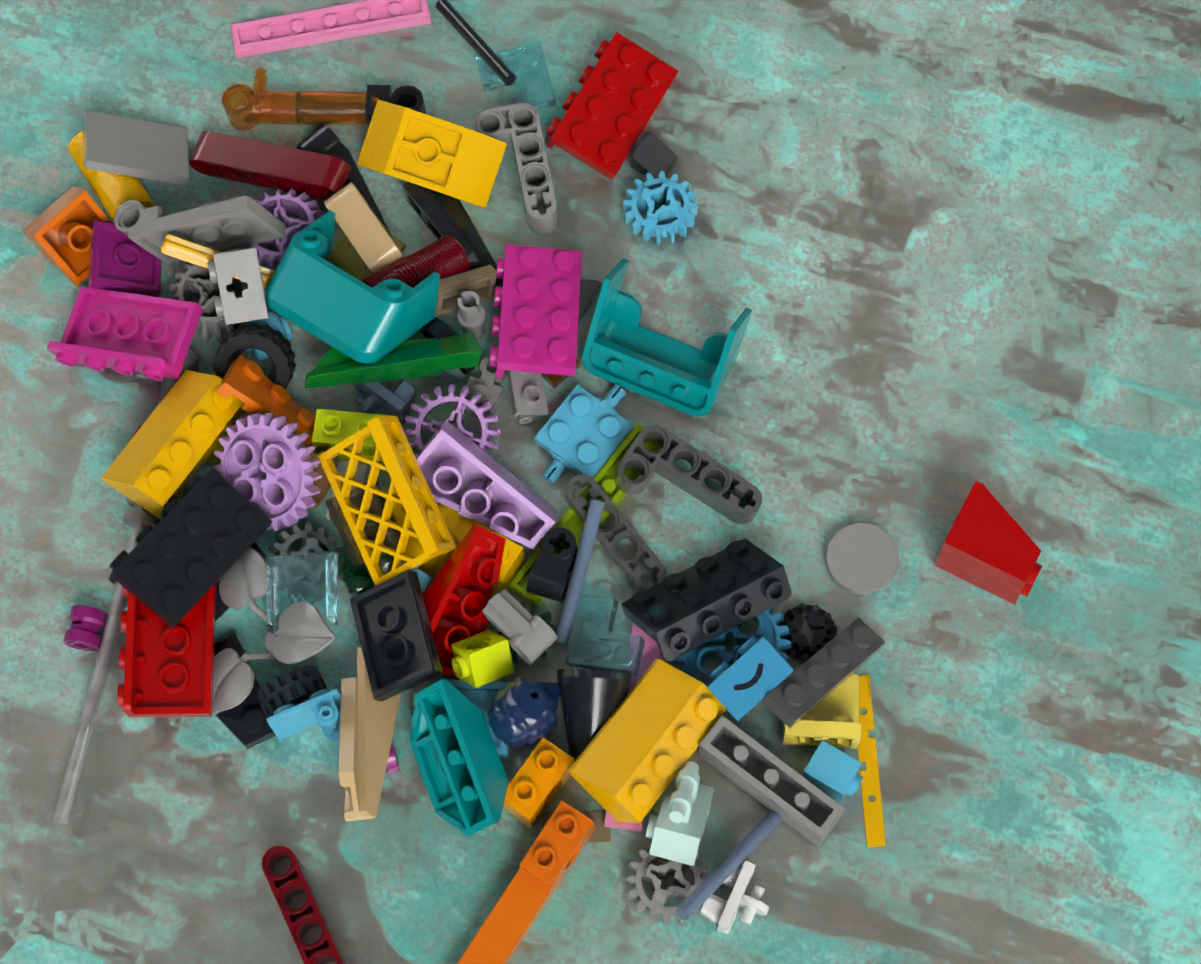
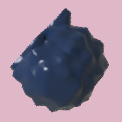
M518 676L514 682H509L505 689L499 690L488 712V724L496 738L502 740L507 746L513 747L516 745L521 747L525 743H535L537 739L543 738L549 730L555 729L558 721L555 712L560 696V685L554 682H537L534 679H525Z

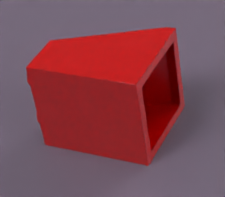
M975 481L943 543L935 566L1015 605L1020 594L1028 596L1042 568V565L1036 563L1041 549L982 483Z

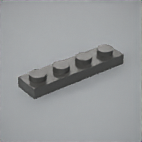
M858 617L767 694L763 703L791 728L881 650L885 641Z

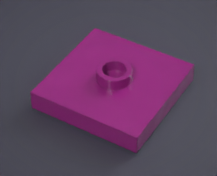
M94 220L91 232L89 288L158 297L161 287V260L130 240L127 235L116 228L115 223Z

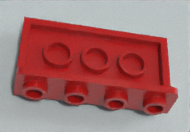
M618 32L615 33L610 42L606 39L602 41L594 55L599 61L594 68L590 65L586 67L578 80L583 85L578 94L571 91L562 106L567 111L562 120L555 117L545 133L551 137L546 147L552 150L554 145L558 146L610 180H613L679 72Z
M217 583L173 630L122 586L123 596L128 597L127 611H122L121 631L126 633V647H120L119 667L121 670H124V684L118 685L117 702L119 707H123L128 717H212Z

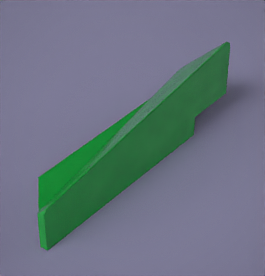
M473 332L439 340L438 338L407 340L379 361L370 364L357 362L332 347L315 368L306 374L305 389L441 376L443 370L478 367L482 349Z

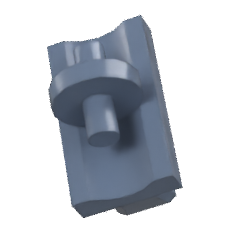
M401 379L392 391L384 387L387 381L355 384V388L361 392L354 398V402L361 406L359 413L387 415L386 412H388L392 416H397L402 424L406 422V416H410L408 408L413 403L417 393L415 388L405 380Z

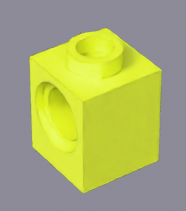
M490 629L451 644L454 655L451 663L455 675L458 679L475 688L514 673L508 639Z

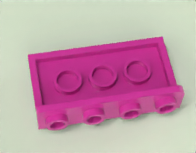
M506 244L505 257L498 258L496 278L503 279L502 287H495L494 307L501 308L500 316H493L492 337H498V346L491 345L490 366L496 367V378L503 379L504 370L575 376L582 251Z
M81 286L61 342L49 341L47 349L56 355L55 360L70 367H75L76 363H79L96 371H104L105 368H111L126 376H133L134 372L157 381H162L163 377L178 379L203 308L196 302Z

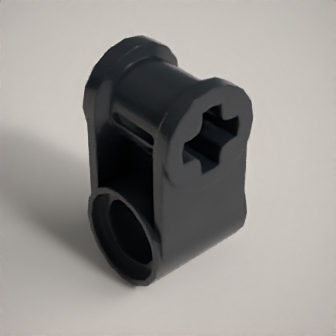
M558 527L546 534L538 558L531 569L526 592L560 603L563 602L578 550L575 536L571 531ZM561 543H566L567 549H562L560 554L555 553L554 547L559 548Z

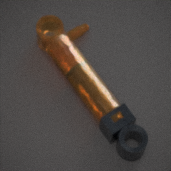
M261 67L256 69L253 90L247 85L237 84L227 88L222 96V104L228 121L232 127L238 130H249L257 124L368 125L369 128L378 100L403 107H414L412 110L426 114L423 95L420 90L413 86H401L393 93L391 85H367V92L266 91L267 71ZM240 106H246L243 109H237Z

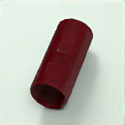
M447 235L364 278L361 282L373 288L384 280L397 279L414 288L434 272L440 275V279L470 271V263L461 244L454 237Z

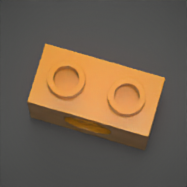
M543 737L509 783L503 809L532 829L571 776L568 770L574 764V758Z

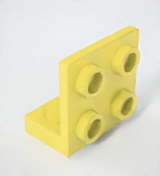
M852 674L791 728L783 722L782 745L818 747L823 740L836 748L858 749L861 740L862 724L859 723V676Z

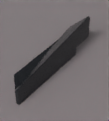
M410 182L403 185L406 201L437 240L447 235L454 237L464 248L468 256L470 270L491 264L497 271L495 261L460 200ZM496 278L495 287L503 282V279Z

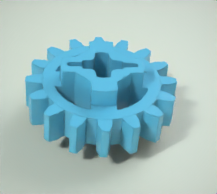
M660 171L659 178L654 179L650 172L646 173V182L643 183L641 180L636 179L634 180L635 190L627 189L626 191L627 200L623 201V212H626L625 223L632 224V233L634 235L642 231L644 242H647L652 236L656 237L657 245L661 244L664 237H667L671 243H674L676 233L685 237L687 235L686 226L694 227L695 225L694 215H697L698 204L695 203L696 193L695 191L688 192V181L679 184L677 174H674L670 179H666L665 172ZM675 196L678 197L681 202L676 201ZM638 208L641 210V214L646 215V220L642 218L638 211Z

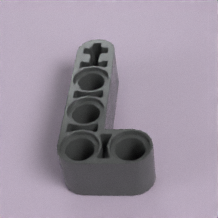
M658 425L647 426L639 433L622 458L616 474L618 488L628 495H636L646 488L654 474L657 473L738 524L751 522L762 503V495L756 486ZM648 440H654L660 444L661 450L656 452L649 451L643 443ZM684 459L690 463L692 469L681 471L675 467L674 461ZM634 468L641 473L642 478L630 480L625 476L624 471ZM709 478L716 479L720 482L722 489L711 490L705 485L704 480ZM728 489L733 490V492L730 494L727 500L725 499V496L728 492ZM743 499L749 502L744 509L738 506Z

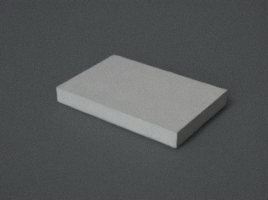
M86 110L83 118L85 169L187 186L190 178L187 128Z

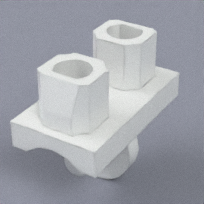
M745 860L743 866L740 865L722 883V885L733 889L728 901L712 894L704 902L701 915L718 924L717 931L726 935L729 934L740 906L745 908L740 918V921L745 924L751 925L755 913L763 916L767 915L769 906L761 902L765 891L764 888L754 885L751 895H745L755 873V864Z

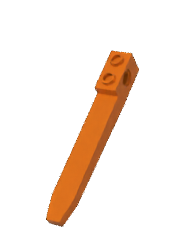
M561 800L519 864L520 869L457 964H507L595 831L596 826L593 820Z

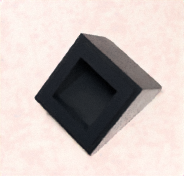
M648 131L632 152L630 167L645 176L646 173L650 172L654 179L659 178L660 171H664L666 174L676 161L677 155L654 134Z

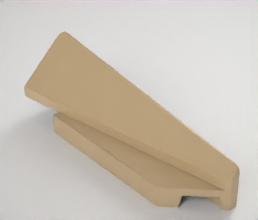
M357 647V678L341 679L338 774L340 786L345 787L344 818L346 822L373 819L377 816L401 693L382 702L374 700L361 647Z

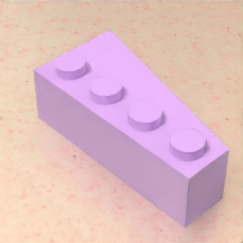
M447 420L416 456L436 504L441 503L459 512V515L470 520H477L489 526V529L533 549L556 522L558 511Z

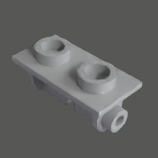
M508 371L515 407L514 417L519 420V423L527 424L532 422L533 415L548 416L549 411L542 373Z

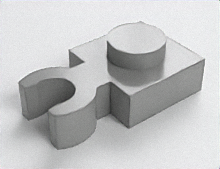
M484 357L480 363V379L470 376L466 384L469 388L467 399L471 400L474 394L479 392L482 397L477 405L481 407L487 402H490L492 408L484 413L486 417L494 415L504 393L503 387L496 384L501 383L507 376V370L503 372V379L496 378V372H489L490 359L488 357ZM465 408L464 414L478 418L471 409Z

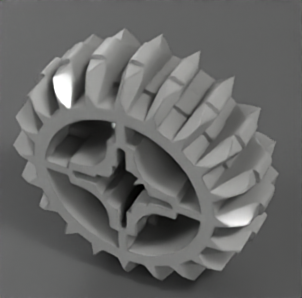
M184 262L183 268L185 273H175L176 283L169 284V291L172 296L168 297V299L190 302L192 295H196L199 299L198 304L203 308L193 339L201 335L202 340L208 343L212 336H215L217 342L222 343L223 335H227L233 329L236 330L242 323L226 325L224 317L217 318L214 297L220 296L218 282L211 283L208 269L197 265L191 266ZM234 278L232 284L227 285L228 290H233L232 287L235 282L242 287V290L248 287L246 282H241Z

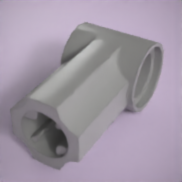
M506 590L494 595L482 610L483 615L509 639L508 643L513 650L530 665L558 639L552 628L538 615L532 616Z

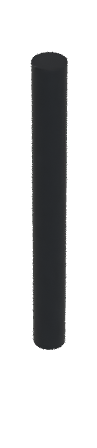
M439 0L436 3V8L504 84L507 86L512 85L516 80L515 74L447 0Z

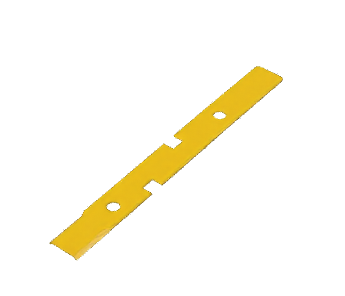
M869 675L859 676V723L862 724L858 758L860 762H866V770L860 771V775L863 777L861 789L866 841L868 847H882L886 845L876 738H869L868 730H875ZM862 708H865L867 710V713L865 715H862L860 713V710ZM874 795L875 801H869L868 797Z

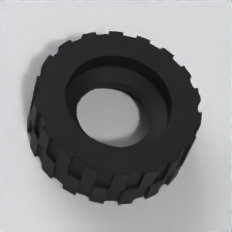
M251 323V325L243 324L236 330L230 331L222 341L214 357L213 372L216 373V376L223 379L231 364L243 351L258 349L266 353L272 363V370L267 378L274 384L281 385L286 389L295 371V353L290 347L291 343L289 340H286L280 331H275L268 325H258V323Z

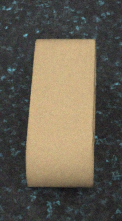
M352 182L324 201L327 209L336 213V222L373 274L405 258Z

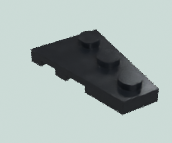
M236 634L215 643L214 656L226 648L236 650L240 657L245 654ZM255 674L253 688L247 698L238 706L215 715L247 749L276 736L269 726L258 701L257 692L261 687Z

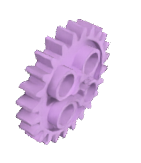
M272 412L262 415L260 413L249 415L248 417L236 420V425L227 427L226 431L229 436L219 438L218 440L224 449L214 451V454L221 459V463L214 465L213 469L221 472L223 479L272 521L267 530L273 528L274 531L297 524L298 519L308 516L306 509L316 505L311 496L321 492L313 482L321 479L322 475L313 470L314 466L321 463L319 459H311L310 454L315 450V445L306 447L304 444L308 434L296 435L298 425L296 422L286 425V416L274 418Z

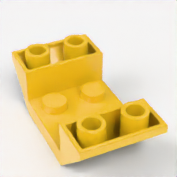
M378 100L357 165L486 209L507 143L445 120Z

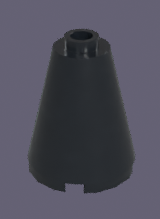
M564 669L557 670V683L560 685V701L569 755L574 758V761L578 759L626 698L631 684V673H624L623 680L616 679V671L573 669V677L564 676Z

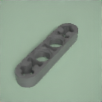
M585 474L572 477L565 490V499L568 505L585 524L587 513L584 510L588 508L589 503L582 496L577 499L573 496L576 490L575 485H578L580 488L587 486L590 489L587 494L590 501L591 499H599L605 503L603 511L609 512L613 516L614 525L609 529L598 528L596 539L633 586L640 591L663 582L667 577L663 564L592 477ZM622 539L631 540L636 545V554L632 557L621 556L617 551V543ZM641 555L646 557L641 564L648 572L655 570L657 572L655 577L656 584H653L651 581L644 583L641 580L644 572L639 565L634 570L629 567L636 563Z

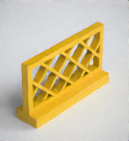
M377 416L367 422V427L318 455L375 586L409 569L413 570L436 556L447 554L456 548L397 416ZM371 435L377 446L374 459L361 455L364 439ZM339 454L350 457L346 475L338 473L332 458ZM358 461L372 465L367 484L354 479ZM380 469L388 471L391 477L388 492L375 487ZM352 485L365 490L360 508L353 506L349 499ZM373 493L387 498L382 517L369 512ZM395 502L402 504L406 511L403 525L390 520ZM367 518L380 523L375 541L368 539L364 532ZM388 527L401 531L397 550L383 545ZM410 535L418 538L424 553L417 557L405 554ZM381 551L395 556L391 571L383 575L378 564Z

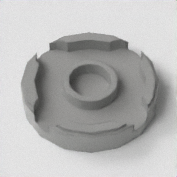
M856 523L845 526L834 534L827 546L825 564L827 571H829L830 576L833 578L832 580L839 588L850 594L869 595L890 584L898 568L899 554L894 540L886 531L873 524Z

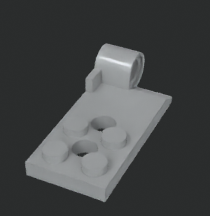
M237 195L230 200L218 203H205L202 207L162 216V208L159 205L147 208L137 200H129L118 208L114 218L115 226L119 231L167 265L183 262L161 252V247L167 234L221 252L285 237V224L248 195Z

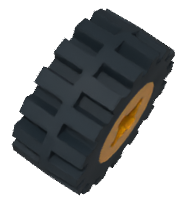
M304 665L302 668L298 666L293 668L292 671H284L279 677H273L271 682L265 683L262 686L263 688L258 690L257 698L266 718L274 715L273 712L276 709L287 704L297 706L308 701L311 694L328 688L316 666Z

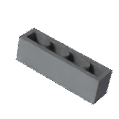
M723 715L699 744L698 755L770 811L776 812L783 821L818 848L842 818L844 807Z

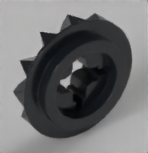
M801 603L797 607L788 609L783 616V621L779 624V626H788L790 631L789 634L781 639L791 641L792 648L784 651L791 657L801 661L809 660L837 636V626L831 614L821 609L818 604L805 605ZM804 619L807 620L811 628L819 630L813 633L811 645H809V641L806 640L804 634L796 633L802 630Z

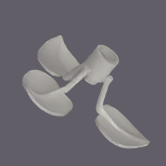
M249 548L220 579L219 593L222 601L228 607L240 609L248 603L250 609L272 626L273 629L266 634L264 641L268 651L245 653L240 657L236 650L226 648L214 656L212 715L238 706L250 694L254 683V671L247 663L248 661L258 659L274 661L277 659L285 664H295L319 653L337 638L324 621L320 612L309 603L297 602L292 604L281 614L279 622L275 621L256 604L255 599L264 596L269 590L270 570L262 555L252 548Z

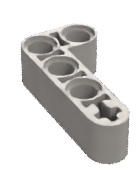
M518 103L481 111L475 119L476 132L507 143L506 150L513 149L529 228L539 235L553 232L558 225L557 202L537 109L528 103ZM521 123H529V124H530L529 126H526V127L518 126V125L521 124ZM488 129H497L492 133L485 132ZM527 152H535V153H536V154L533 155V156H525V155H524V154L527 153ZM534 181L543 182L541 185L538 186L529 185L531 182ZM543 204L545 214H539L537 205Z

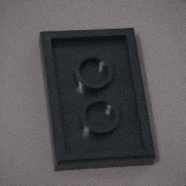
M409 569L350 599L374 700L382 702L443 673L417 572Z

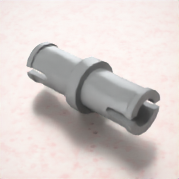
M465 291L461 293L462 299L458 297V321L463 327V333L473 332L476 339L480 340L482 338L481 333L485 335V310L480 305V297L476 292Z

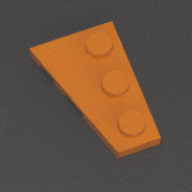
M240 355L231 364L216 392L224 398L232 394L243 401L241 404L242 409L251 415L255 412H260L261 414L272 412L274 418L286 416V425L296 422L298 425L295 434H308L304 442L307 447L312 442L316 418L314 414L295 403L284 387L274 384L268 379L258 364Z

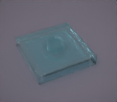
M324 551L266 558L267 632L274 633L275 630H279L278 622L281 614L285 609L297 602H306L313 605L320 612L328 626L338 625L337 552Z

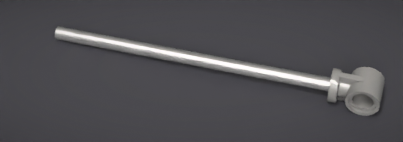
M126 497L127 504L134 507L133 510H126L123 517V522L132 527L126 552L129 554L138 545L134 540L139 533L149 524L154 528L160 522V519ZM118 582L53 822L67 825L120 631L121 613L125 611L128 597L123 596L122 585Z

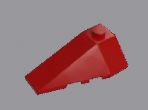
M473 524L423 594L443 671L442 674L456 680L460 679L457 678L452 668L451 662L454 655L451 644L486 631L488 619L483 615L482 610L492 598L493 587L499 581L506 541L505 538L476 524Z

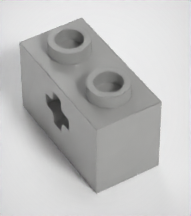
M256 246L214 253V261L208 262L211 283L218 282L220 296L214 297L217 318L224 317L226 325L268 318ZM239 276L241 282H247L248 287L243 288L242 295L236 296L234 290H228L227 285L232 284L233 277Z

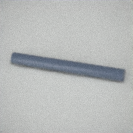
M591 499L555 633L558 637L556 642L568 644L605 505L604 502Z
M770 811L679 905L676 913L681 919L688 920L780 824L781 817L776 812Z

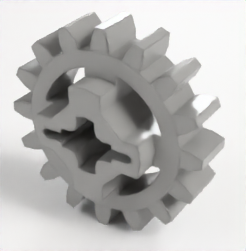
M641 849L639 856L642 862L631 861L630 869L636 875L626 877V883L636 887L628 893L629 900H640L636 906V911L641 913L646 909L649 910L648 920L650 922H653L657 915L663 916L664 926H668L670 917L676 916L680 924L684 923V920L676 913L679 905L674 907H666L668 902L676 899L684 901L703 882L704 879H701V876L708 872L707 865H696L700 859V854L698 853L694 866L669 860L666 864L655 866L652 863L665 858L649 855ZM684 865L692 873L694 886L691 885V882L684 879L682 874ZM669 875L674 876V884L677 887L670 885L667 890H663L660 878L666 880ZM642 880H645L647 884L652 886L654 891L652 900L646 896L642 887Z

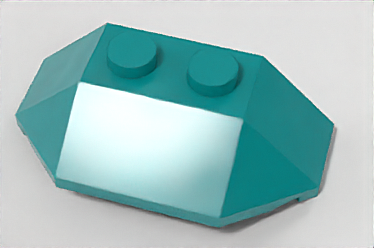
M446 679L439 680L414 694L413 705H415L411 723L410 745L435 813L469 837L500 822L509 781L482 711Z

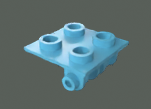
M337 688L332 691L322 689L311 694L308 701L297 706L294 704L284 705L273 712V716L266 718L279 741L317 724H320L328 739L337 741L340 738L341 696Z

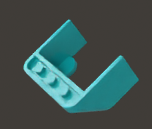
M329 211L293 236L266 287L265 301L270 309L353 360L365 364L375 363L435 318L440 275L434 272L414 288L397 279L384 280L373 288L326 261L332 257L336 213Z
M622 258L603 280L582 354V363L585 369L594 376L689 415L698 417L707 414L715 404L737 358L752 309L746 307L730 327L728 334L723 332L711 334L704 342L702 350H699L639 325L642 316L641 304L634 296L621 291L629 260Z

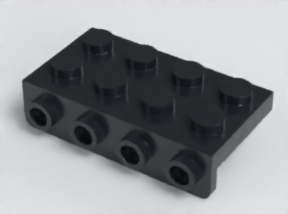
M213 469L204 477L197 474L185 487L184 490L187 494L180 502L175 499L170 501L159 514L163 519L154 528L150 524L147 525L134 540L138 545L129 554L123 550L109 565L112 572L108 580L113 584L118 582L172 630L272 524V521Z
M745 538L730 543L726 549L712 556L699 559L695 565L680 573L667 576L663 582L649 589L636 592L632 598L621 603L625 616L657 642L661 656L667 661H673L787 600L791 596L792 591L784 565Z

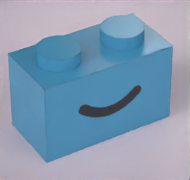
M752 636L737 650L741 655L737 661L731 666L725 661L709 675L713 682L707 688L737 721L795 670L765 636L759 641Z

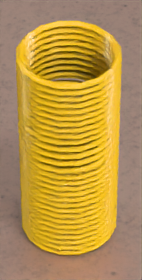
M84 130L72 138L68 151L113 221L118 208L126 201L137 200L147 208L155 206L137 177L85 169Z

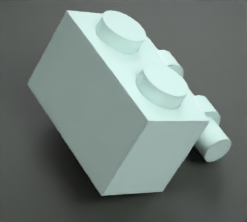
M692 761L685 763L684 768L679 771L677 778L672 780L666 791L656 801L654 812L659 813V815L650 816L646 831V837L652 839L649 855L691 866L695 865L715 789L699 784L700 776L697 763Z

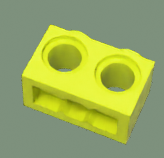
M317 409L312 436V444L316 447V454L332 448L367 427V422L373 418L388 415ZM372 435L364 439L361 455L374 459L377 446ZM344 454L337 455V459L350 460V457Z

